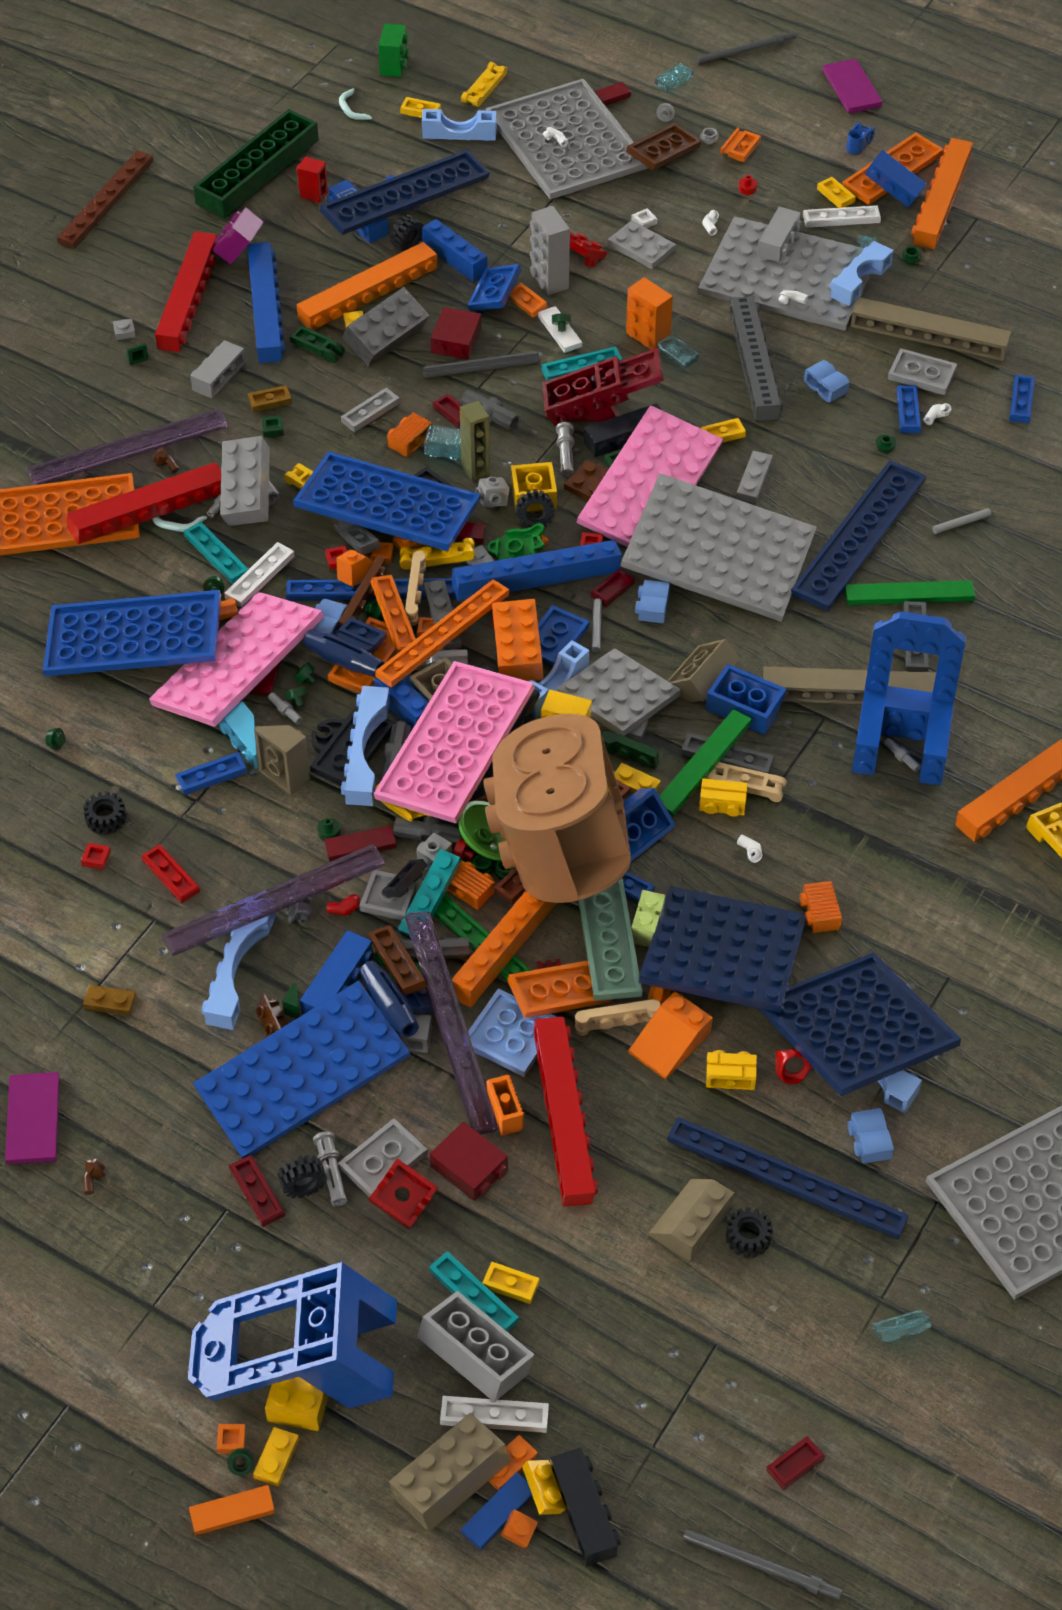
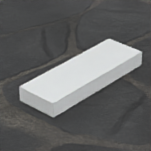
M556 306L538 312V318L564 353L582 347V341L569 324L566 325L565 332H558V325L552 324V315L560 314Z

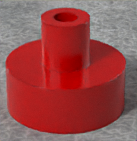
M746 175L739 180V192L744 195L754 194L757 191V181L751 175Z
M460 839L454 848L453 854L461 857L462 861L465 862L466 859L473 860L476 852L470 850L465 840Z

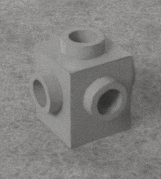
M488 477L479 479V485L476 487L475 493L480 494V502L483 507L507 506L509 486L503 477Z
M433 833L425 842H421L416 850L417 859H423L428 865L424 869L425 871H429L440 849L452 853V843L436 833Z

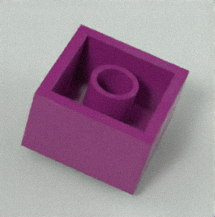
M246 207L241 213L237 211L214 242L217 244L213 251L229 264H232L250 243L263 224V221Z

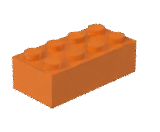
M535 599L492 603L499 673L528 682L530 680H544Z

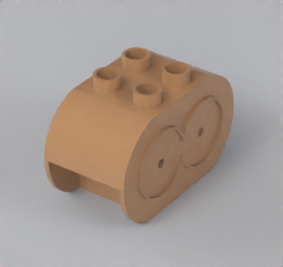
M558 714L531 721L507 735L497 746L492 757L494 777L484 779V788L490 806L485 807L486 817L491 833L500 832L503 842H499V852L504 868L516 867L526 892L534 898L546 902H573L591 897L611 887L628 870L631 854L623 797L598 724L587 716Z

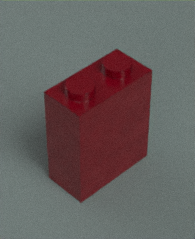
M443 307L430 338L431 353L469 360L481 331V314Z
M463 1121L430 1153V1167L475 1201L480 1196L486 1195L497 1179L500 1180L506 1175L508 1171V1156Z

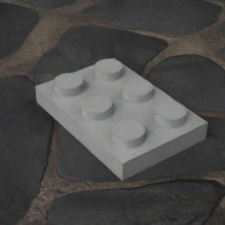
M632 220L608 239V246L650 269H654L676 250L675 243Z
M900 348L888 373V380L917 386L920 389L945 395L956 372L957 364Z
M393 1118L338 1162V1167L370 1197L397 1158L409 1167H413L428 1152L426 1147Z

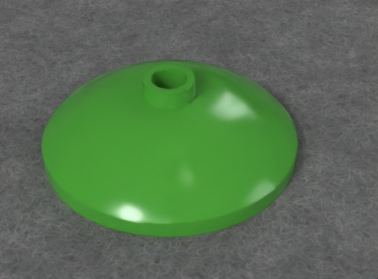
M472 801L468 803L458 819V827L463 839L476 853L486 858L501 860L499 842H503L500 832L492 834L485 812V807L490 806L489 802Z

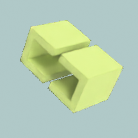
M642 890L631 927L634 944L650 946L665 903L664 894Z

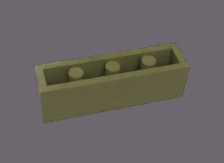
M478 400L460 406L461 466L472 482L490 476L489 415Z

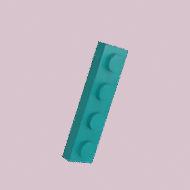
M615 346L541 364V371L546 381L615 356L618 357L619 361L623 359Z
M201 521L184 530V537L232 585L249 570Z
M442 849L439 850L397 929L400 933L414 939L422 938L462 862L461 857Z
M448 1251L429 1266V1272L452 1294L456 1291L461 1293L505 1331L509 1332L519 1323V1317Z

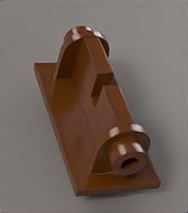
M263 994L256 1007V1014L261 1020L265 1034L268 1037L288 1025L286 1019H281L284 1017V1013L279 1002L274 998L267 999L266 995Z

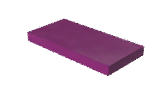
M857 59L823 65L822 71L847 113L882 107L881 98Z
M59 1072L9 1075L6 1165L57 1161Z

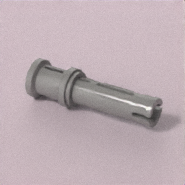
M561 422L556 426V433L558 434L556 442L560 448L561 476L564 478H570L574 473L572 447L575 444V440L572 437L574 426L569 422Z
M329 1131L321 1132L313 1137V1143L317 1146L319 1153L317 1158L320 1159L327 1177L326 1182L331 1197V1204L333 1206H342L347 1203V1198L337 1163L340 1155L335 1149V1135Z

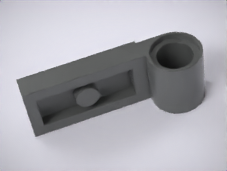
M333 518V524L337 533L360 554H369L373 550L380 548L379 540L364 527Z

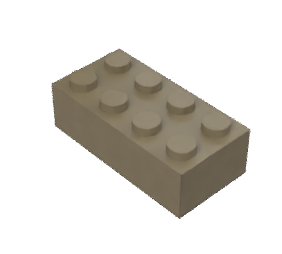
M469 1413L389 1481V1485L395 1500L430 1532L511 1461L505 1443L473 1414Z

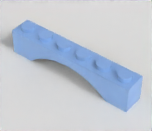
M362 686L361 695L357 694L356 707L359 709L358 712H354L353 724L356 726L355 729H351L350 742H353V744L348 746L347 759L350 761L349 764H345L344 777L347 778L346 781H342L341 795H345L346 804L373 806L374 787H376L375 774L368 767L364 758V749L372 732L387 719L390 704L389 688Z
M247 897L245 904L240 906L238 912L239 920L237 924H233L231 930L232 938L230 943L225 945L223 962L218 963L216 980L210 984V996L208 1001L205 1000L202 1005V1014H204L206 1025L234 1030L241 1011L239 997L234 989L236 970L247 951L259 940L269 935L276 917L274 902Z

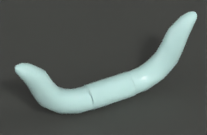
M354 88L342 93L339 97V104L346 116L354 120L372 119L368 114L351 111L346 103V99L355 92Z
M159 516L152 520L160 528L184 532V530L200 521H205L207 516L198 517L188 524L165 521L160 519Z

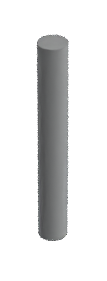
M987 508L932 527L933 532L937 534L991 516V510Z
M594 599L593 652L600 651L601 599Z

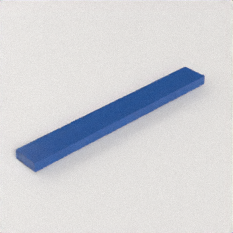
M424 578V582L444 579L449 598L457 599L452 588V578ZM337 579L287 580L286 599L288 601L323 600L324 598L328 600H351L361 583L352 587ZM394 579L400 598L407 599L409 579ZM423 584V586H419V591H422L421 599H426ZM375 595L369 598V600H377Z

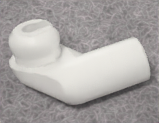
M552 127L546 128L547 130L543 132L547 140H551L554 137L561 147H566L569 143L562 132Z
M711 210L702 221L710 236L715 235L718 231L715 224L719 213L715 210Z
M783 290L779 297V302L783 304H788L789 299L802 304H806L808 300V295L790 290Z
M948 403L933 405L924 417V422L931 425L935 418L948 416L952 410L951 406Z
M743 834L740 835L737 845L747 849L748 859L751 862L760 861L763 856L760 843Z

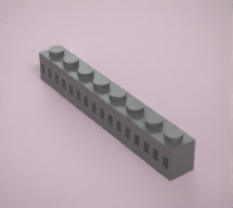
M754 296L730 298L729 313L755 421L779 419L780 411H783V400L779 399V385L775 384L776 372L772 371L773 361L772 357H769V344H765L766 332L762 330L763 321L762 317H759V304H755Z

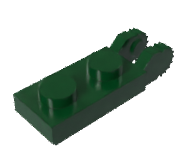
M302 325L290 336L291 343L317 355L324 356L329 362L335 363L338 360L337 354L343 355L345 353V348L341 344Z
M610 731L601 733L607 753L612 754L616 752L624 759H632L644 767L656 770L659 765L658 750Z

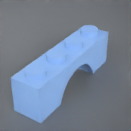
M423 109L422 139L496 140V111L478 110L472 119L465 122H456L447 118L442 110Z
M875 241L868 247L866 246L862 253L855 257L852 263L845 267L837 278L835 277L830 284V297L851 306L861 295L862 280L860 277L868 274L882 275L892 265L893 250Z
M571 640L558 653L552 670L544 680L538 683L533 680L529 681L534 683L535 690H538L540 693L531 711V714L536 719L541 715V708L549 689L557 691L560 685L589 666L588 649Z
M904 1070L879 1080L878 1082L884 1091V1103L905 1114L919 1094L922 1080L915 1074Z

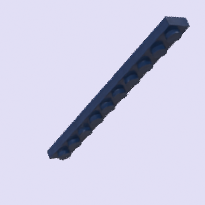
M680 1117L677 1118L668 1134L667 1141L895 1239L899 1240L909 1215Z

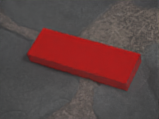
M160 844L141 855L142 861L181 904L200 892V887Z

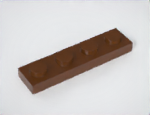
M377 555L340 618L339 628L350 617L359 620L358 617L361 612H365V606L368 604L369 598L375 595L370 582L373 577L386 576L388 569L386 568L385 558Z
M391 925L368 933L374 948L404 995L426 988L425 979Z

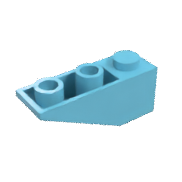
M242 701L221 720L219 727L223 734H228L234 748H239L246 763L250 762L253 768L257 769L254 715Z

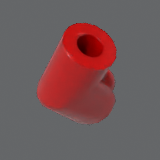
M352 894L340 903L328 901L326 912L348 916L359 907L360 898L358 895Z

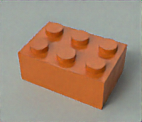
M645 277L630 286L627 295L626 333L651 350L659 349L671 341L673 296Z

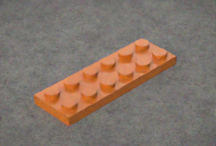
M915 132L886 153L916 174L941 157L944 149ZM871 163L842 182V185L868 205H871L888 193L864 174Z

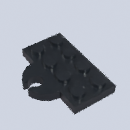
M355 707L346 720L327 719L318 723V731L328 732L327 736H320L317 731L312 730V746L319 755L310 765V772L339 785H342V781H346L347 777H344L345 764H349L350 761L347 759L348 746L353 744V742H350L351 729H355L356 726L353 724L354 712H358L359 708ZM386 719L370 735L364 749V758L367 764L390 735L392 724H394L393 721Z

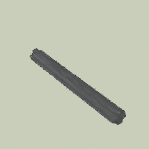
M538 351L431 365L423 367V375L425 378L532 364L538 363L540 356Z

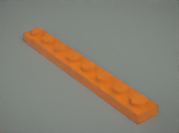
M492 579L375 671V677L392 688L492 609V603L501 602L508 597L509 589Z

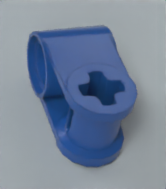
M856 122L848 133L846 151L850 154H860L873 140L875 128H869L861 125V122Z

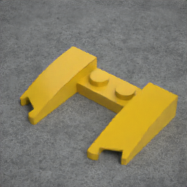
M1061 802L1030 815L1026 828L1039 843L1046 840L1062 858Z

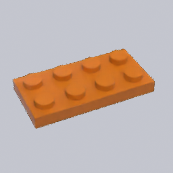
M369 617L365 622L366 624L387 633V639L375 652L371 651L370 653L386 663L396 654L391 636L385 622ZM336 664L327 675L329 682L360 694L362 686H374L375 677L355 673Z
M588 961L509 974L507 979L524 1018L600 1005L612 1001V999L594 1001Z

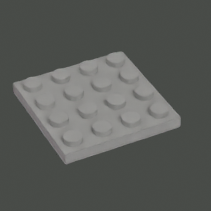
M614 648L560 685L557 691L592 700V718L616 734L625 736L678 698L681 689Z

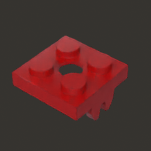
M570 232V250L572 249L586 257L585 265L587 267H594L599 258L605 259L607 251L602 249L601 244L588 241V237L581 233L575 235Z
M397 1158L368 1198V1201L409 1230L438 1187ZM401 1187L407 1189L409 1192L408 1200L405 1202L398 1201L395 1197L396 1189Z

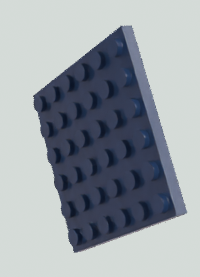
M670 886L639 975V983L781 1013L805 927L806 916L796 911Z
M874 953L789 986L781 1013L757 1008L840 1096H844L960 1046L961 1038Z

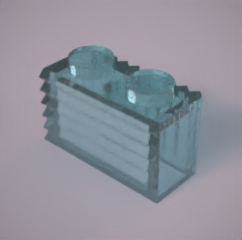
M430 425L424 442L425 455L447 457L452 460L461 459L460 429Z

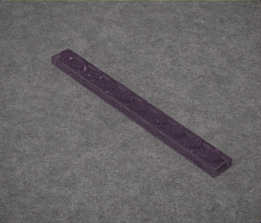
M215 409L27 467V473L33 485L45 484L226 428L227 422L221 410Z
M374 844L162 933V940L173 957L384 866V859Z
M430 912L408 913L405 916V920L470 1126L479 1134L493 1133L499 1127Z

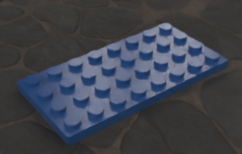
M328 451L297 494L293 503L294 507L449 551L480 502V494Z
M220 590L52 605L43 673L45 676L216 661L221 605Z
M357 981L195 1081L193 1085L243 1159L258 1153L404 1061L411 1054L362 984Z

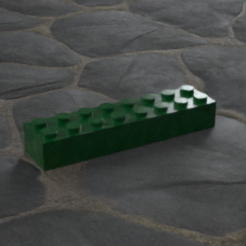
M290 109L285 111L193 186L195 204L222 218H226L319 141L317 122Z

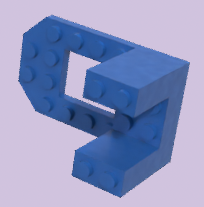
M898 612L892 615V619L886 622L881 620L875 623L852 772L874 775L880 735L882 734L924 741L919 782L931 785L942 784L954 699L966 642V636L962 632H956L952 628V623L946 618ZM894 649L939 655L933 692L888 686Z
M343 1262L216 1300L208 1309L211 1313L203 1324L199 1322L192 1330L188 1380L212 1401L296 1377L302 1378L348 1408L393 1397L394 1372L358 1349L357 1335L396 1324L397 1299ZM297 1305L294 1348L237 1364L240 1322Z

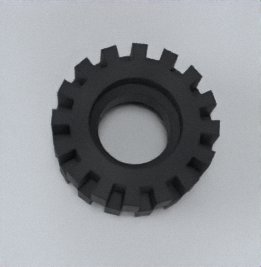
M406 215V217L402 216V220H397L398 224H394V230L390 232L392 234L390 235L392 245L404 252L418 245L419 241H422V227L424 225L414 217Z
M533 489L532 493H530V490L526 491L527 494L520 495L521 499L517 500L516 513L519 522L523 523L525 528H530L537 523H542L546 528V523L550 524L552 522L551 517L554 518L555 515L552 500L542 490L538 492L537 489ZM539 503L543 506V511L539 516L534 517L527 513V509L531 504Z
M105 791V795L99 792L98 797H95V795L90 796L91 800L87 799L86 805L83 807L87 827H90L92 832L96 830L97 834L100 835L102 831H104L105 835H109L108 831L110 830L112 833H115L116 827L120 830L122 824L126 822L125 818H127L122 798L120 796L117 797L116 793H112L110 796V793ZM102 810L114 811L105 817L97 816Z
M306 1155L305 1158L298 1156V1159L295 1161L291 1159L289 1160L290 1163H284L283 1168H279V1173H277L283 1193L291 1198L296 1196L302 1198L304 1194L310 1196V1192L316 1193L318 1188H322L324 1186L323 1183L327 1181L321 1161L314 1155L312 1157Z
M746 1207V1212H743L741 1208L737 1214L734 1212L731 1215V1219L729 1218L727 1222L726 1242L729 1243L731 1250L736 1248L735 1254L739 1255L740 1252H744L743 1257L748 1258V1253H751L752 1258L757 1256V1252L762 1255L765 1249L768 1250L771 1243L773 1225L771 1226L770 1218L766 1219L767 1214L763 1212L759 1215V1209L755 1208V1211L751 1212V1207ZM751 1226L758 1230L759 1235L754 1239H747L742 1237L739 1231L742 1227Z

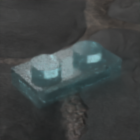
M679 63L657 76L655 84L668 92L692 78L693 71Z
M859 234L857 243H861L860 247L865 248L873 241L877 242L878 238Z
M673 334L658 342V349L684 369L699 360V353Z
M917 1310L872 1323L876 1336L882 1341L892 1342L898 1340L899 1336L922 1333L923 1329L931 1327L929 1316L922 1310Z

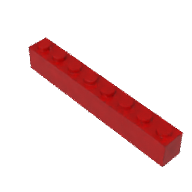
M194 231L155 333L157 349L180 352L182 345L186 344L187 332L191 330L192 318L196 317V307L200 305L201 294L206 290V281L210 279L211 267L215 266V256L217 253L213 249L217 244L214 242L217 234Z
M214 462L67 513V529L76 542L82 544L219 496L221 494L222 470Z
M564 1017L535 1019L533 1034L562 1206L592 1204L594 1195L598 1194V1183L596 1179L592 1178L594 1161L593 1157H589L587 1150L590 1149V1138L588 1134L584 1133L586 1116L585 1112L580 1110L582 1093L576 1087L578 1071L577 1068L573 1069L572 1065L575 1055L573 1047H569L568 1042L571 1039L570 1027L565 1025Z

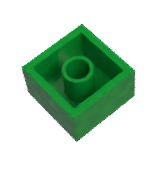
M384 23L378 44L380 75L401 77L402 71L406 70V59H409L410 53L406 45L409 41L406 25Z

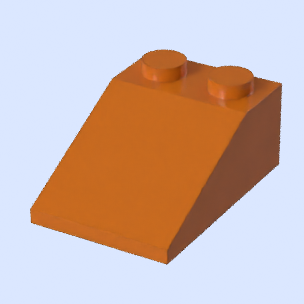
M674 991L655 1012L628 1050V1053L666 1080L711 1034L713 1017Z

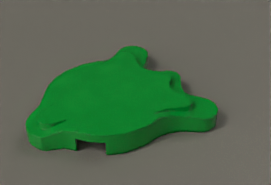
M537 523L527 529H510L505 531L506 535L500 539L498 537L487 545L488 553L496 557L497 560L532 555L545 548L543 541L540 539L545 533V527L542 523Z

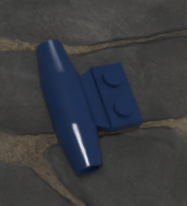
M350 617L339 628L338 636L309 630L304 636L303 644L329 662L355 673L375 677V671L385 663L370 652H375L387 639V633Z
M375 961L366 962L361 967L360 973L369 996L380 1009L384 1018L403 1037H411L419 1029L414 1012H418L420 1015L441 1012L443 1004L426 979V988L404 995L394 979Z

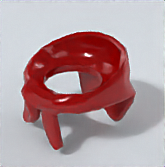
M796 1049L775 1051V1069L778 1079L785 1084L791 1085L798 1084L806 1078L812 1066ZM793 1057H800L804 1060L802 1070L796 1073L787 1071L786 1063Z

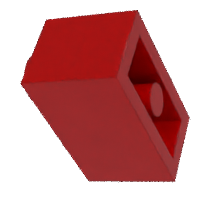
M305 157L296 169L300 198L321 203L328 193L326 162Z

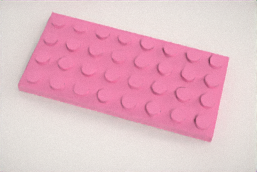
M650 405L578 516L577 523L628 547L659 473L697 485L722 445L723 439Z
M258 592L238 611V615L233 616L218 631L216 661L184 664L149 698L151 705L215 727L304 638L305 634L324 618L322 610Z
M454 661L375 790V799L457 823L492 763L495 749L509 734L534 691V683Z

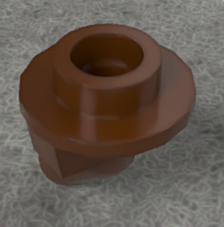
M163 447L155 450L153 462H156L157 467L167 464L172 473L179 470L174 459L167 454Z
M95 1158L92 1161L89 1159L85 1161L86 1172L83 1180L84 1194L86 1195L94 1194V1180L106 1176L103 1172L105 1166Z

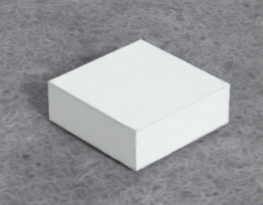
M648 208L632 214L631 220L645 228L658 223V219Z

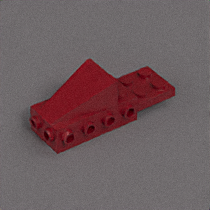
M658 348L621 361L615 356L543 382L542 396L545 405L544 413L547 420H551L553 425L557 426L561 422H602L619 416L617 404L629 400V393L664 381L661 356Z

